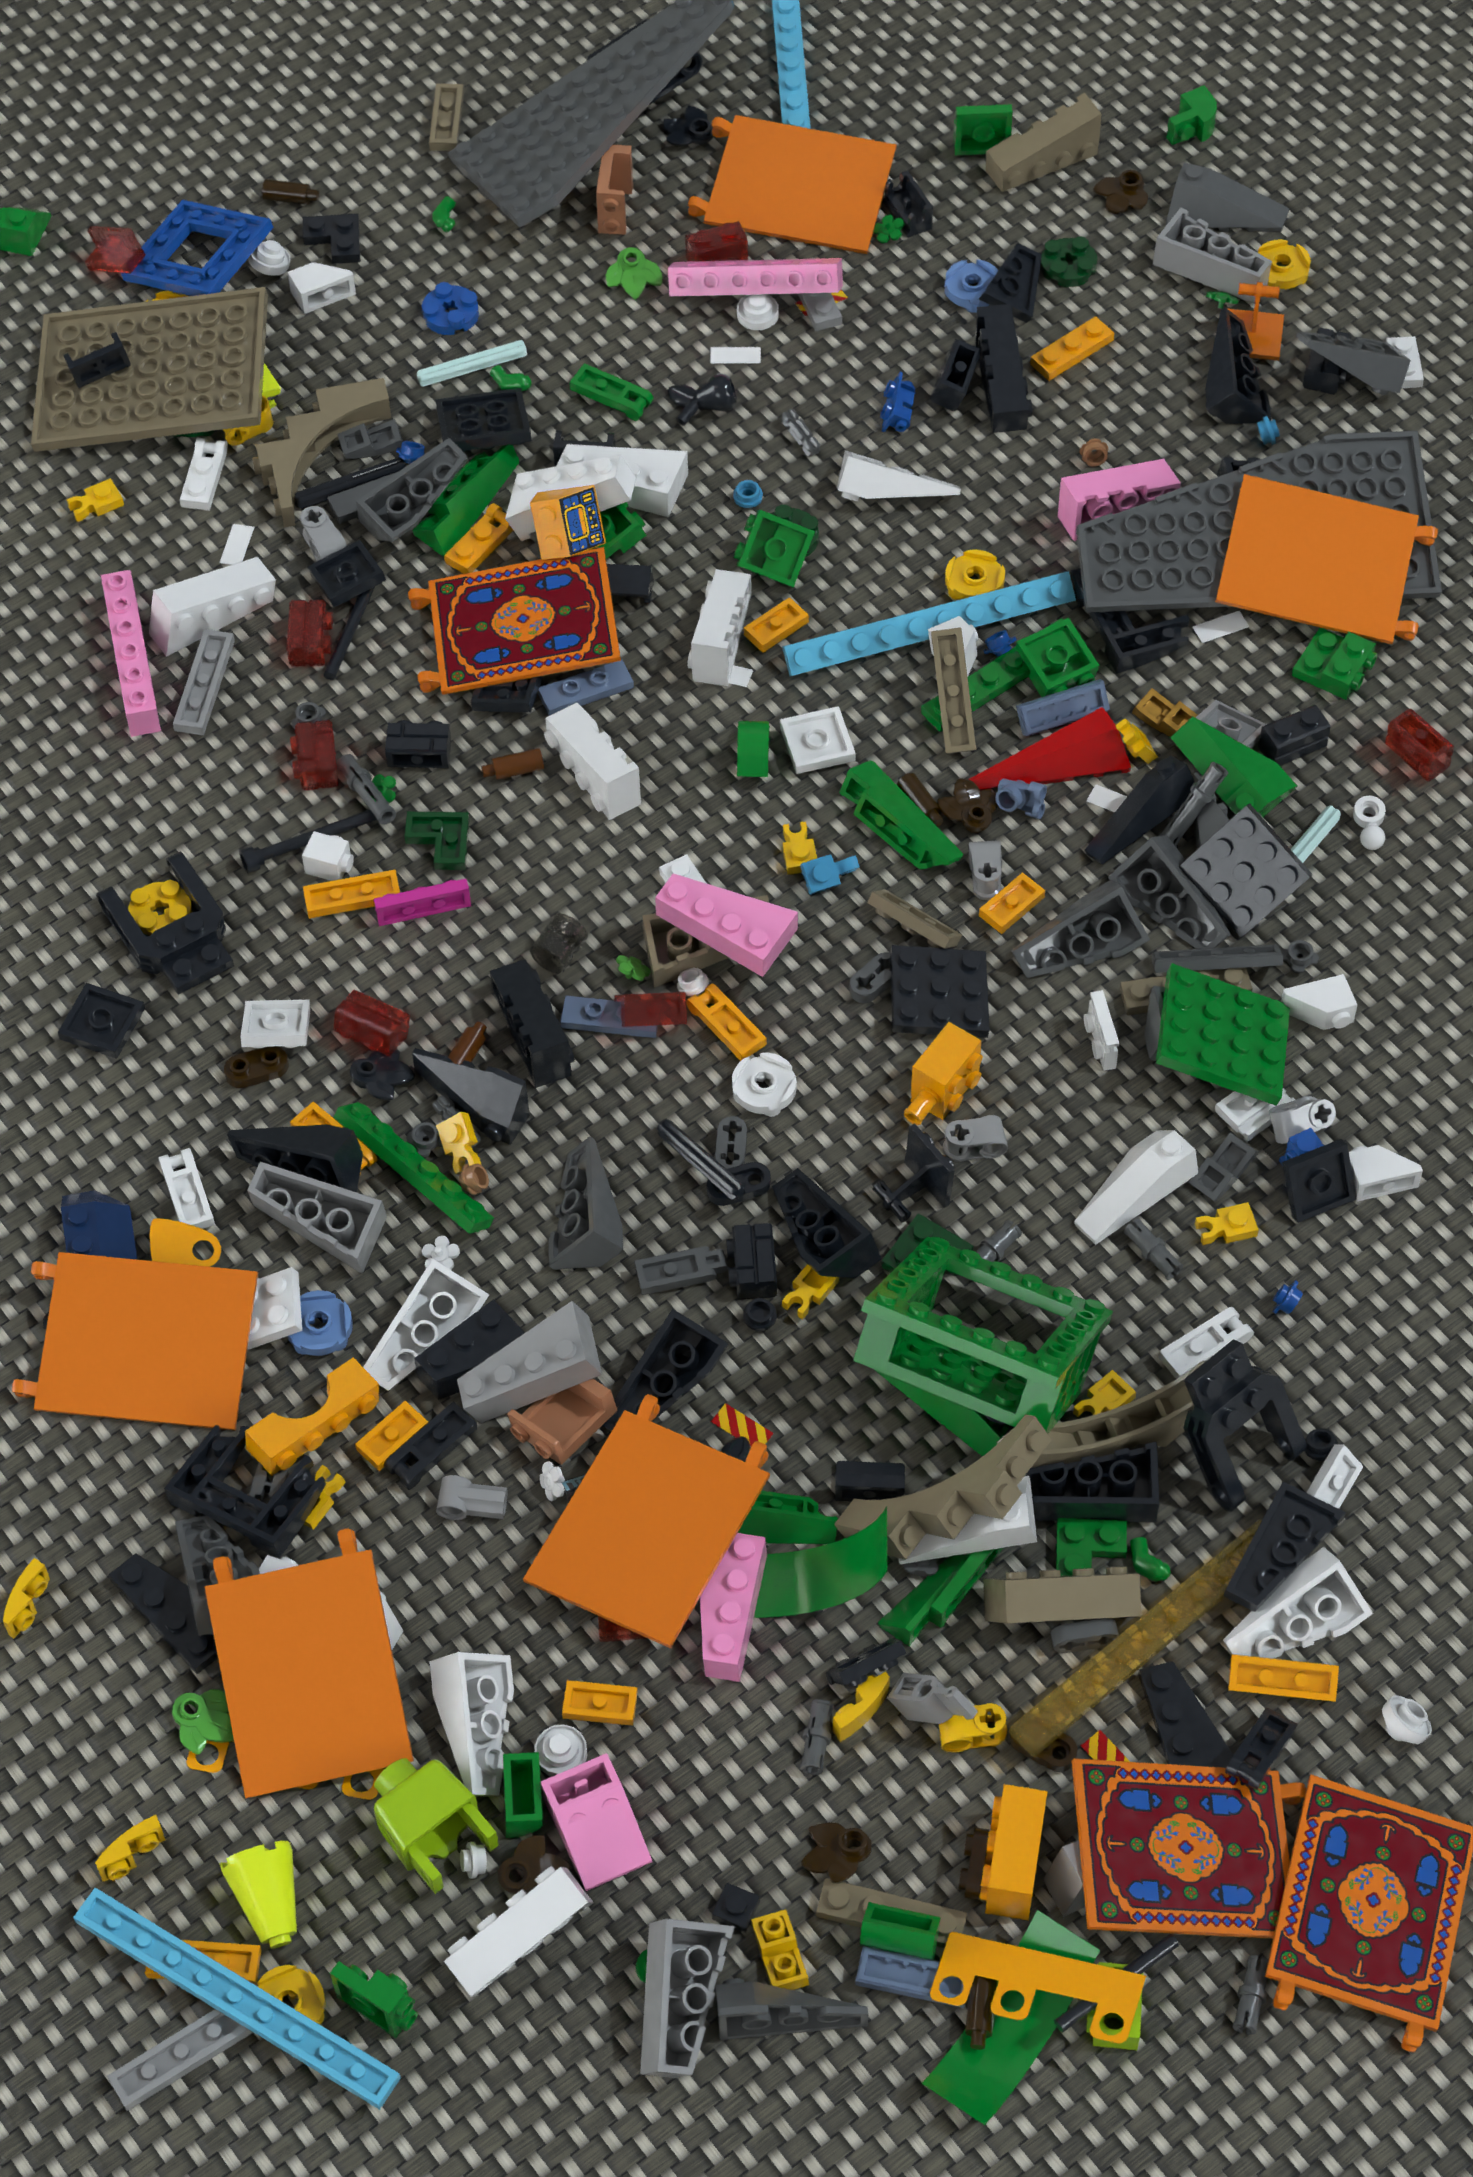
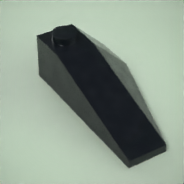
M1225 307L1220 311L1205 386L1206 409L1213 417L1219 418L1226 424L1257 423L1263 421L1265 416H1268L1269 421H1271L1269 397L1266 390L1260 389L1257 378L1261 376L1259 367L1254 365L1249 356L1253 348L1244 321Z

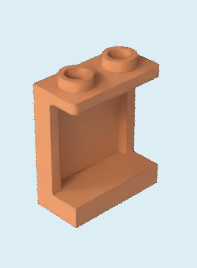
M612 145L601 158L596 190L598 233L626 234L625 194H632L633 192L632 146Z
M590 1379L534 1402L522 1415L513 1409L507 1415L512 1426L510 1431L516 1439L522 1443L529 1442L543 1458H552L562 1465L618 1410L611 1390L595 1379Z

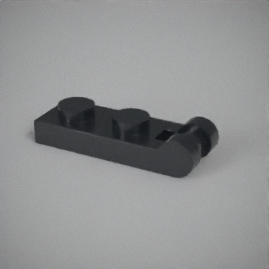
M453 1401L385 1461L384 1468L393 1475L397 1474L401 1478L400 1483L408 1490L413 1489L428 1471L478 1429L477 1422ZM412 1457L416 1463L409 1468L405 1463Z
M1266 1707L1231 1758L1225 1773L1233 1778L1239 1776L1248 1781V1786L1258 1790L1293 1737L1298 1724ZM1246 1761V1762H1248L1250 1765H1252V1766H1254V1767H1256V1768H1253V1767L1247 1765V1764L1244 1763V1762Z

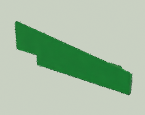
M867 761L848 770L839 793L857 804L853 815L919 870L937 865L947 866L962 858L963 853L874 761Z

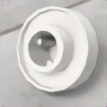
M273 240L261 242L248 258V262L255 270L262 274L273 276L285 273L291 261L287 250Z
M768 294L746 295L737 304V318L745 328L751 330L768 329L778 320V304Z
M1395 1695L1383 1705L1382 1713L1386 1724V1731L1396 1741L1420 1744L1431 1734L1432 1728L1428 1715L1424 1708L1416 1701Z
M564 1724L554 1725L544 1730L537 1738L534 1747L535 1752H539L540 1770L551 1777L583 1764L587 1759V1745L582 1733L574 1727Z

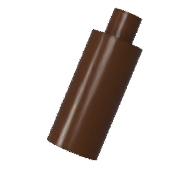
M540 748L491 758L492 764L481 766L484 778L495 776L496 780L544 770Z
M477 1021L473 1027H467L448 1055V1058L453 1063L459 1065L464 1060L472 1062L486 1041L483 1035L487 1029L486 1025Z

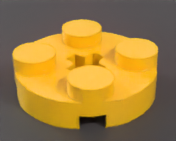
M1282 239L1272 240L1261 245L1258 253L1272 261L1267 286H1280V289H1290L1306 283L1311 263L1307 250L1299 244L1296 247L1287 245L1288 240ZM1277 262H1281V264L1287 266H1278Z
M964 551L963 556L957 559L954 556L946 566L945 584L948 588V594L952 599L960 600L1002 589L1005 584V568L1003 565L1001 567L997 562V557L987 551ZM973 574H979L980 579L973 580L969 577H972Z
M174 880L154 882L135 889L131 893V901L128 906V911L143 934L149 936L154 931L193 912L189 896L180 887L179 883ZM158 907H166L164 909L165 914L158 915V912L153 911Z
M293 1965L278 1966L266 1972L257 1982V1987L282 2002V1997L289 1995L292 2000L298 1998V2003L294 2005L295 2010L319 2025L324 2021L326 2006L324 1990L319 1979L310 1971L306 1972L303 1969H297V1966Z

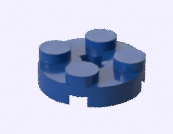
M447 282L437 284L435 290L428 293L422 302L423 318L426 320V325L430 330L442 335H455V330L462 328L464 332L471 329L479 318L476 293L461 286L450 285ZM447 308H455L456 310H451L450 312H446L445 309H447Z

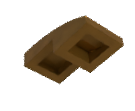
M1153 688L1132 711V714L1170 737L1188 720L1198 716L1181 701L1174 705Z

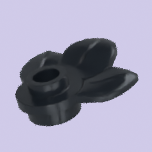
M689 105L687 107L685 118L663 120L665 130L670 134L666 141L673 145L705 144L714 137L712 135L713 127L708 121L707 114L695 106Z
M389 1048L373 1051L368 1058L358 1059L350 1067V1077L353 1083L360 1088L367 1089L371 1096L382 1100H393V1086L414 1080L415 1074L407 1064L398 1061L400 1052Z

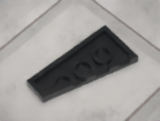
M1283 1481L1223 1596L1256 1612L1344 1519L1346 1512Z
M137 1553L109 1574L110 1581L196 1674H199L218 1658L214 1634L198 1635L188 1585Z
M1171 1661L1139 1669L1138 1676L1167 1764L1227 1768L1233 1753L1175 1663Z

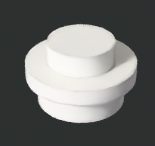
M690 968L684 970L678 976L677 988L682 995L698 996L708 986L709 980L707 975L702 973L699 968Z
M467 1842L466 1849L460 1852L462 1872H467L470 1879L477 1878L479 1874H485L487 1867L484 1845H476L475 1842Z

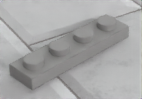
M204 629L173 721L174 731L197 735L205 734L235 642L233 633Z
M214 2009L107 2075V2078L126 2111L253 2032Z

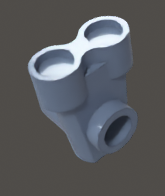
M1002 779L998 784V792L995 797L996 803L1003 811L1011 812L1018 808L1025 811L1027 816L1041 819L1045 811L1044 798L1047 793V786L1034 781L1027 784L1022 780Z

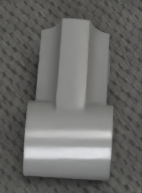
M445 1476L441 1481L436 1512L439 1516L450 1520H461L466 1518V1515L503 1519L506 1513L508 1490L505 1487L472 1484L470 1480L462 1476Z

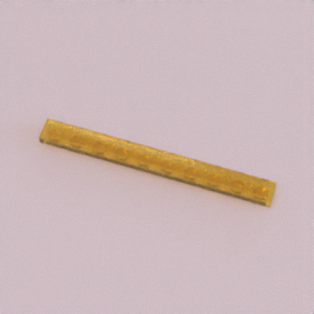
M1260 1519L1011 1725L1009 1733L1033 1758L1224 1598V1592L1262 1521Z

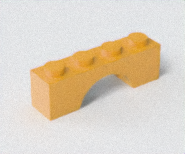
M354 1357L327 1375L328 1399L320 1410L303 1418H286L272 1412L245 1431L246 1449L263 1465V1468L271 1476L280 1470L290 1468L301 1455L307 1451L316 1450L327 1437L335 1432L343 1431L353 1419L361 1414L371 1412L379 1402V1383Z

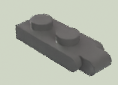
M707 1246L634 1260L642 1295L713 1281L717 1277L716 1274L728 1270L724 1251L722 1249L710 1251Z

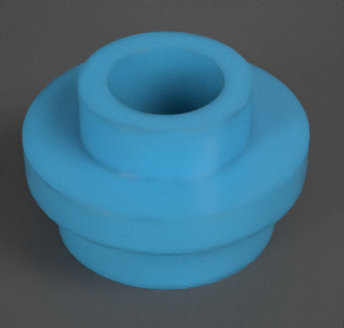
M1265 416L1263 421L1257 422L1258 430L1264 445L1268 443L1274 445L1276 444L1275 438L1280 436L1275 419L1269 421L1268 416Z
M744 480L734 489L733 498L737 505L744 508H752L761 503L763 492L755 481Z

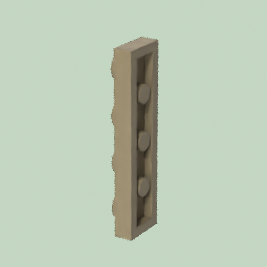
M962 628L931 631L946 754L975 751L976 742Z
M1246 967L1195 971L1249 991L1253 990ZM1166 975L1120 982V993L1126 1014L1133 1015L1148 1012L1151 989L1153 986L1165 987Z
M828 1878L824 1880L816 1911V1917L860 1928L869 1902L941 1917L937 1947L945 1948L951 1932L963 1934L967 1920V1912L844 1882L833 1883Z

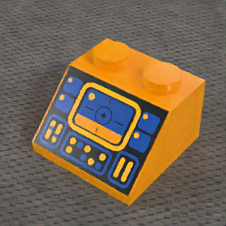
M595 485L537 492L530 501L541 560L572 556L606 543Z

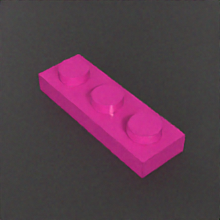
M466 878L449 880L443 884L418 887L411 891L397 894L391 893L383 897L374 898L379 926L471 906Z

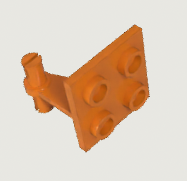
M1239 282L1238 295L1255 296L1254 311L1228 310L1244 321L1253 351L1249 354L1250 358L1279 361L1284 314L1258 312L1261 297L1278 299L1280 286H1265L1263 282H1257V285Z

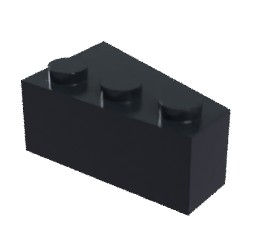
M493 1299L414 1358L417 1377L438 1400L459 1393L458 1378L525 1332Z

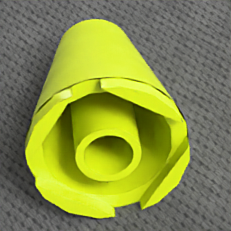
M289 1841L275 1842L276 1849L273 1850L265 1848L264 1844L229 1856L226 1858L227 1863H220L225 1879L261 1944H270L271 1949L291 1943V1936L297 1933L293 1854Z

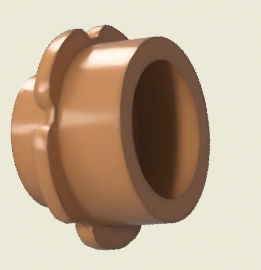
M1090 439L1080 448L1082 460L1092 467L1102 465L1107 459L1108 445L1105 442H1101L1100 439Z
M465 1164L462 1167L463 1172L459 1175V1182L465 1191L472 1195H477V1193H481L483 1189L488 1187V1174L482 1165L474 1164L469 1166V1164Z

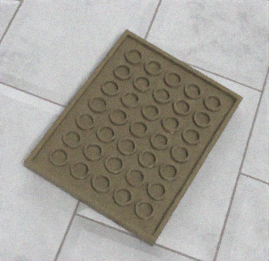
M260 287L44 314L31 446L34 452L260 425L268 304L266 288ZM116 332L131 365L78 389L63 355L69 353L72 361L79 359L95 350L97 351L113 344L114 340L111 334Z

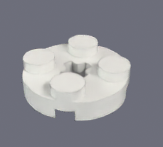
M760 1053V1057L750 1059V1056L744 1058L737 1064L732 1074L733 1098L735 1102L750 1112L765 1114L769 1117L778 1115L781 1109L787 1107L792 1102L796 1094L797 1081L791 1064L785 1058L773 1053ZM765 1079L770 1080V1087L761 1088L756 1083L757 1081L763 1082Z

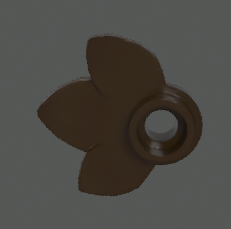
M1126 170L1119 177H1106L1093 188L1094 193L1107 197L1106 210L1111 214L1123 213L1130 206L1141 210L1148 202V194L1144 191V180L1141 174L1135 170Z
M959 778L956 781L953 792L954 796L943 797L937 800L941 812L949 820L962 822L965 829L972 833H980L987 829L992 821V813L998 807L995 799L996 794L992 789L980 791L973 781Z
M830 1822L809 1827V1833L818 1846L803 1858L801 1864L813 1873L823 1874L829 1872L830 1880L833 1883L847 1880L856 1873L859 1862L869 1857L872 1851L871 1840L861 1829H845L839 1823Z
M531 1836L525 1838L517 1845L514 1857L508 1858L501 1864L498 1870V1880L501 1887L511 1894H516L522 1889L527 1894L538 1885L535 1878L550 1866L555 1870L560 1867L570 1870V1864L560 1856L545 1853L544 1836ZM519 1869L523 1872V1878L520 1882H512L510 1880L509 1874L512 1870Z

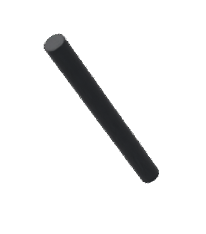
M375 587L358 595L324 672L325 678L329 680L335 679Z
M1172 1934L1167 1935L1122 1970L1142 1974L1179 1946L1177 1939ZM1080 2000L1056 2018L1054 2023L1063 2033L1093 2011L1098 2003Z

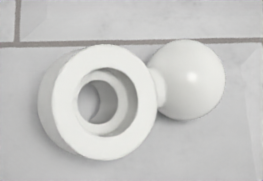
M1363 796L1358 799L1353 811L1355 822L1364 828L1360 835V841L1369 850L1379 849L1385 842V833L1379 825L1384 820L1386 809L1382 800L1375 796ZM1370 813L1373 817H1367L1364 814Z

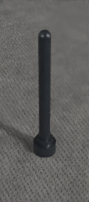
M369 809L262 849L259 847L253 848L252 846L239 850L240 859L245 871L251 873L259 870L260 866L264 865L268 859L307 846L314 831L329 836L337 835L376 821L377 818Z

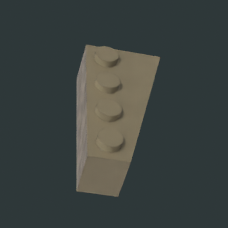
M768 895L752 897L769 903ZM656 913L642 915L643 935L654 988L678 979V976L684 970L690 968H699L701 970L729 958L657 916Z
M1126 1566L1106 1567V1574H1094V1568L1073 1569V1575L1061 1576L1060 1570H1040L1039 1577H1027V1571L1005 1572L1006 1578L983 1579L985 1621L1023 1623L1142 1616L1140 1574L1127 1573Z

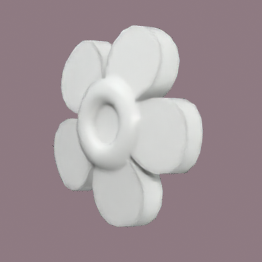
M445 1236L437 1237L435 1239V1246L426 1244L422 1249L423 1256L428 1258L425 1261V1267L427 1268L431 1260L434 1259L451 1270L454 1267L452 1259L457 1258L460 1254L459 1247L456 1244H450Z
M551 1461L543 1463V1474H540V1484L542 1488H545L548 1500L555 1501L558 1497L564 1495L562 1483L565 1481V1478L562 1475L561 1469L558 1466L553 1467Z

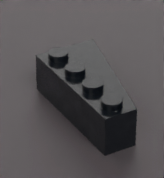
M526 959L491 970L490 979L493 993L535 1088L572 1076L571 1063L575 1062L572 1049L559 1020L552 1010L548 995L544 994L541 989V981L536 969L531 970Z
M1157 1442L1147 1443L1143 1448L1129 1450V1448L1115 1450L1114 1454L1096 1458L1094 1455L1081 1457V1461L1067 1464L1058 1462L1030 1468L1025 1475L1030 1477L1035 1521H1057V1518L1119 1520L1127 1522L1157 1521L1159 1509Z

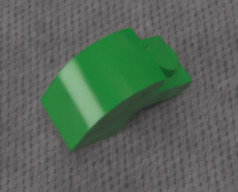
M1205 85L1181 94L1179 114L1170 117L1168 120L1167 140L1172 145L1194 136L1202 143L1213 134L1217 102Z
M738 721L737 776L768 777L769 721Z

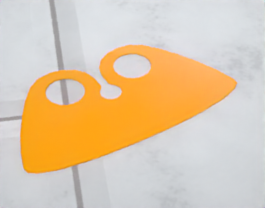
M155 1218L151 1222L149 1234L152 1261L210 1267L219 1260L221 1245L212 1233L193 1225L169 1219ZM201 1240L210 1242L214 1248L213 1255L207 1260L197 1259L192 1252L196 1242Z

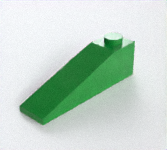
M19 207L0 208V250L32 256L52 217L51 213Z
M1195 717L1188 720L1170 737L1202 776L1211 762L1220 764L1228 771L1227 777L1220 783L1215 792L1235 815L1250 803L1260 816L1264 818L1298 787L1278 763Z

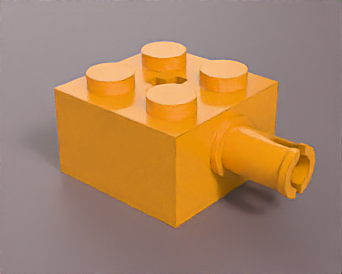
M951 1022L947 1023L912 1066V1103L904 1110V1116L910 1123H915L917 1126L920 1125L929 1112L944 1120L950 1111L955 1112L959 1108L964 1093L968 1088L974 1089L981 1078L979 1069L983 1055H981L982 1040Z

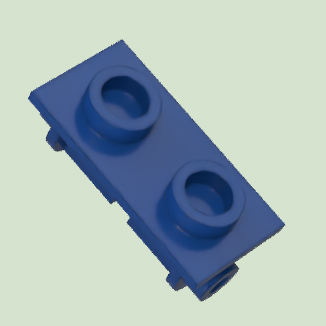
M901 371L894 381L890 380L887 383L884 391V397H887V400L880 415V418L883 419L882 432H885L888 426L894 427L898 432H904L910 426L915 387L910 381H902L903 372Z

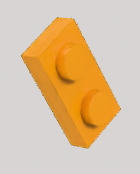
M789 597L743 627L744 636L764 653L809 623V614Z
M1022 872L979 909V917L1003 934L1045 898V890Z
M404 1401L355 1444L356 1451L380 1472L384 1468L385 1461L429 1422L409 1403Z
M567 1680L562 1717L563 1719L633 1726L638 1695L637 1687Z

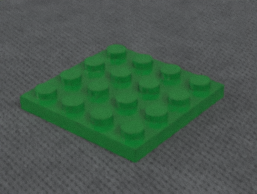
M1172 963L1166 974L1156 1064L1277 1106L1282 1098L1290 1008L1278 1000Z

